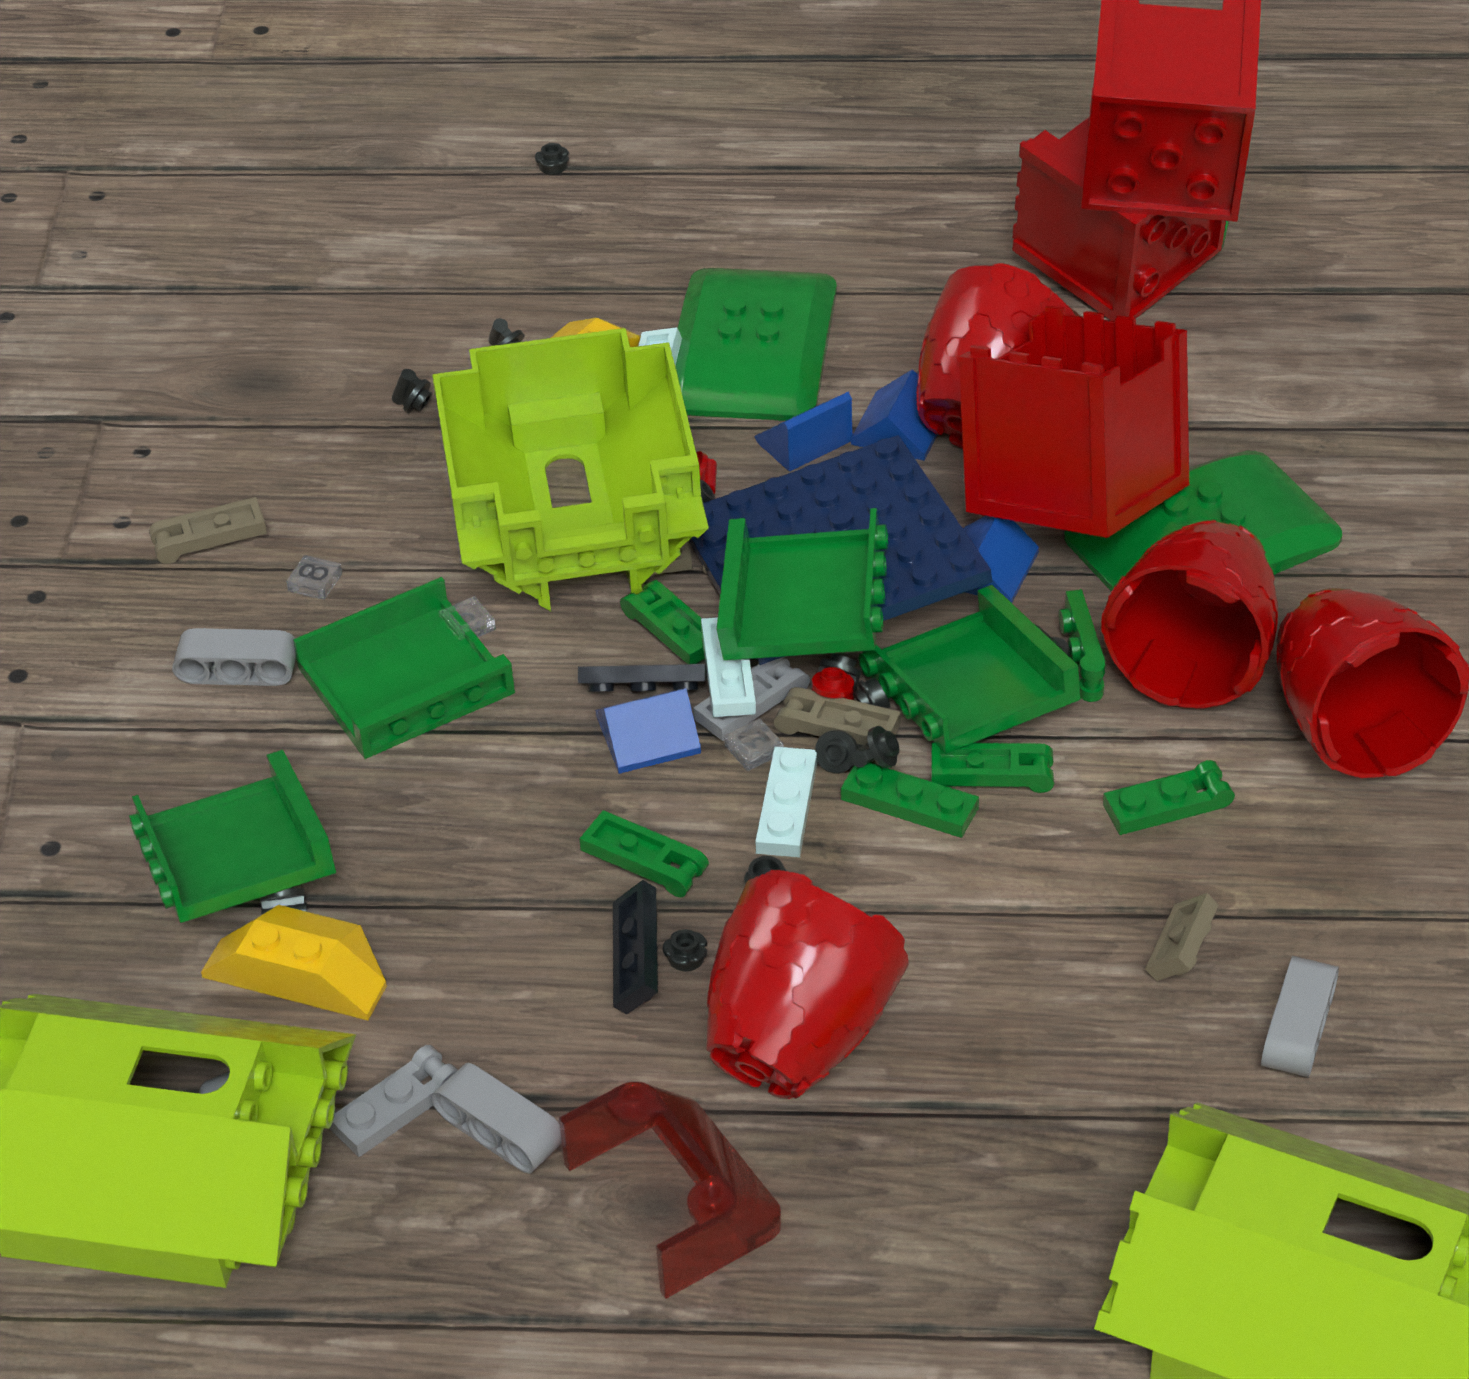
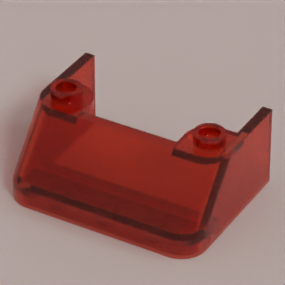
M627 1082L559 1117L564 1165L569 1171L652 1128L696 1185L688 1194L687 1206L688 1212L696 1224L656 1245L660 1292L665 1299L768 1243L779 1234L782 1225L779 1203L701 1106L692 1098L643 1082Z

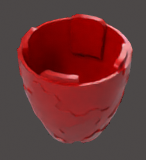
M997 263L992 266L982 265L961 268L949 276L935 306L932 318L924 334L920 353L917 409L922 422L929 430L937 435H942L945 432L950 435V443L963 449L959 356L970 352V347L973 345L987 346L991 348V358L997 359L1030 341L1029 321L1036 318L1037 314L1045 311L1046 306L1065 308L1066 315L1076 316L1071 308L1051 288L1042 284L1035 274L1004 263Z
M1205 520L1184 526L1164 536L1148 548L1139 561L1125 576L1122 575L1114 586L1102 613L1101 632L1104 635L1105 643L1113 662L1131 682L1133 687L1144 695L1168 706L1176 705L1184 708L1203 709L1224 705L1242 696L1247 691L1250 692L1261 679L1276 637L1278 601L1275 592L1273 570L1266 558L1264 546L1248 529L1242 525L1226 524L1216 520Z
M1329 588L1309 593L1306 598L1300 601V606L1293 612L1287 613L1282 620L1277 635V665L1281 686L1288 707L1299 729L1320 759L1332 770L1359 778L1397 776L1412 770L1432 758L1436 749L1440 747L1453 731L1463 712L1469 690V664L1459 651L1460 646L1430 620H1425L1419 616L1418 612L1377 594L1341 588Z
M770 870L765 874L748 880L731 917L725 923L710 975L707 995L706 1050L710 1052L711 1060L718 1068L743 1084L757 1088L762 1082L770 1084L768 1093L784 1099H797L830 1074L829 1071L847 1058L883 1014L884 1007L909 966L908 954L904 949V937L883 915H867L852 904L814 886L812 880L803 874Z

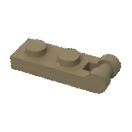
M253 497L157 521L149 528V534L153 544H155V553L158 561L163 564H171L176 562L180 555L267 534V530L257 498Z
M794 687L788 691L784 699L785 707L778 711L774 719V726L784 734L791 735L799 731L821 737L824 733L831 730H843L849 733L857 744L866 745L868 743V731L875 726H881L886 731H891L896 735L901 724V712L845 698H827L818 695L812 690Z

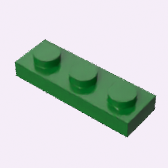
M868 763L863 767L854 766L841 787V800L960 838L964 836L979 809V796L896 770L885 769L873 763Z

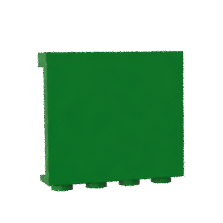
M877 508L870 509L869 529L749 538L745 518L729 519L716 628L723 661L875 650L876 633L883 632L884 628L882 607H878V604H885L884 580L880 579V577L887 575L885 551L881 550L888 549L887 525H879Z
M442 577L293 639L300 672L364 759L515 694L511 662L504 654L495 658L448 601L445 580Z
M993 585L977 590L979 612L883 649L876 644L875 650L862 651L858 656L860 667L865 676L875 677L887 698H892L900 706L904 716L907 719H912L921 728L925 738L928 741L933 740L945 754L1081 700L1078 664Z
M283 750L267 754L272 776L270 778L149 816L145 812L139 795L132 796L136 810L135 814L129 815L136 840H139L143 857L149 865L153 881L156 886L158 885L165 909L174 907L180 923L336 873L328 836Z

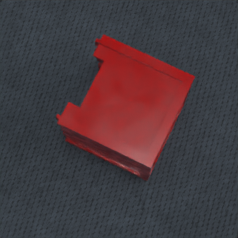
M1101 0L1081 209L1238 221L1256 110L1261 0H1223L1222 10L1139 4V0Z
M1089 117L1060 139L1044 130L1033 139L1023 140L1019 147V157L1022 159L1021 170L1017 173L1016 186L1020 190L1019 194L1015 197V210L1018 212L1017 223L1013 225L1012 238L1014 240L1012 251L1100 313H1104V316L1109 320L1115 321V317L1118 315L1139 317L1222 250L1226 221L1081 209Z
M1046 306L1045 311L1037 314L1036 318L1029 321L1030 341L997 359L991 358V348L987 346L973 345L970 347V352L960 355L959 372L966 512L1108 538L1189 485L1187 330L1177 329L1176 323L1163 321L1154 322L1155 327L1136 324V318L1119 315L1115 317V321L1104 320V313L1090 311L1083 312V317L1066 315L1065 308Z

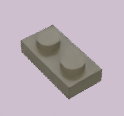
M1208 893L1174 904L1145 968L1156 981L1174 975H1184L1196 964V955L1204 938L1211 930V922L1219 906Z

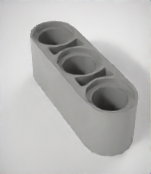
M188 629L180 636L172 671L179 680L190 684L284 685L290 681L295 665L296 652L293 642L295 637L281 630Z
M1292 956L1266 1037L1261 1066L1309 1078L1334 996L1339 966Z
M465 1063L431 1094V1100L435 1109L446 1121L524 1173H532L565 1141L564 1130L554 1117L472 1063Z

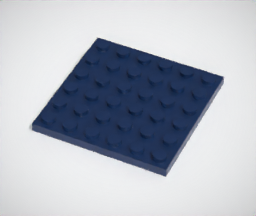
M899 435L882 439L863 448L842 453L840 456L817 464L807 465L800 470L780 477L770 478L760 484L736 490L728 495L705 502L703 506L709 529L699 538L693 536L689 540L720 595L729 519L745 518L749 538L869 529L870 509L877 508L879 525L886 524L888 531V549L881 550L885 551L887 575L880 577V579L884 580L885 604H878V607H882L883 621L993 582L990 567ZM782 657L756 658L759 665Z

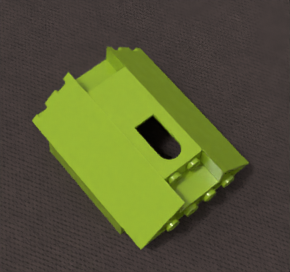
M626 328L473 348L469 349L471 369L432 375L461 561L474 570L479 567L494 575V581L518 594L523 591L538 599L540 606L551 611L549 581L626 571L630 593L638 594L642 591V584L654 572L660 574L681 555L680 548L693 536L699 538L709 529L701 497L699 462L669 342L630 347ZM568 458L579 461L585 469L591 503L552 508L546 468L549 464L559 459Z
M42 994L28 995V999L14 998L3 1001L2 1005H0L1 1257L222 1288L227 1287L232 1270L239 1269L241 1263L276 1267L287 1234H290L293 1230L296 1208H302L305 1204L308 1193L309 1171L311 1167H317L321 1156L324 1128L329 1129L333 1123L335 1095L337 1090H343L346 1085L348 1075L347 1060L356 1034ZM143 1050L214 1059L223 1062L230 1070L229 1077L223 1086L213 1092L204 1094L129 1085Z
M1198 1102L1193 1105V1108L1186 1107L1181 1109L1179 1114H1170L1167 1146L1145 1194L1134 1191L1129 1208V1229L1124 1240L1119 1242L1109 1280H1112L1113 1284L1102 1308L1099 1310L1094 1327L1097 1331L1153 1350L1150 1379H1469V1193ZM1337 1198L1422 1227L1431 1237L1433 1247L1421 1259L1402 1260L1326 1234L1324 1230Z

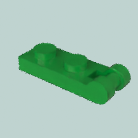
M653 580L643 586L642 592L638 594L631 592L620 599L621 608L629 619L638 620L684 662L696 664L705 659L701 632L702 618L661 582Z
M1082 589L1066 591L1065 609H1059L1060 630L1062 634L1069 635L1067 644L1070 648V658L1075 663L1077 662L1082 677L1079 681L1080 698L1087 702H1096L1102 699L1104 695L1105 659Z
M932 743L931 782L944 786L1029 787L1034 792L1045 793L1054 786V773L1050 768L1054 762L1053 749L1041 743H972L945 754L936 743Z
M1206 760L1198 764L1194 770L1105 792L1103 794V806L1118 834L1123 835L1225 808L1233 802L1235 793L1229 783L1221 780L1223 774L1218 764L1213 760ZM1207 789L1206 791L1197 793L1198 790Z
M604 810L579 838L581 851L661 884L670 894L679 898L684 897L692 888V879L700 877L709 866L708 858L701 851ZM673 862L680 865V867L676 868L670 864Z

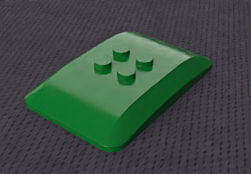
M703 268L694 272L688 284L679 319L678 330L682 341L675 366L687 416L786 421L817 406L837 294L836 280L828 274L730 268Z
M1247 450L1190 467L1189 485L1108 538L1065 530L1064 540L1101 582L1112 591L1122 575L1125 576L1148 548L1171 532L1193 523L1216 520L1226 524L1242 525L1254 534L1264 546L1266 558L1274 575L1337 548L1342 542V529L1267 455L1262 452Z

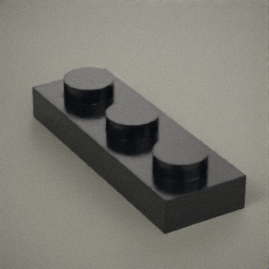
M706 664L578 666V683H588V692L614 691V683L630 682L631 691L656 690V682H673V690L685 688L687 690H698V681H707Z
M644 880L613 902V1007L625 1014H629L658 993L656 887Z

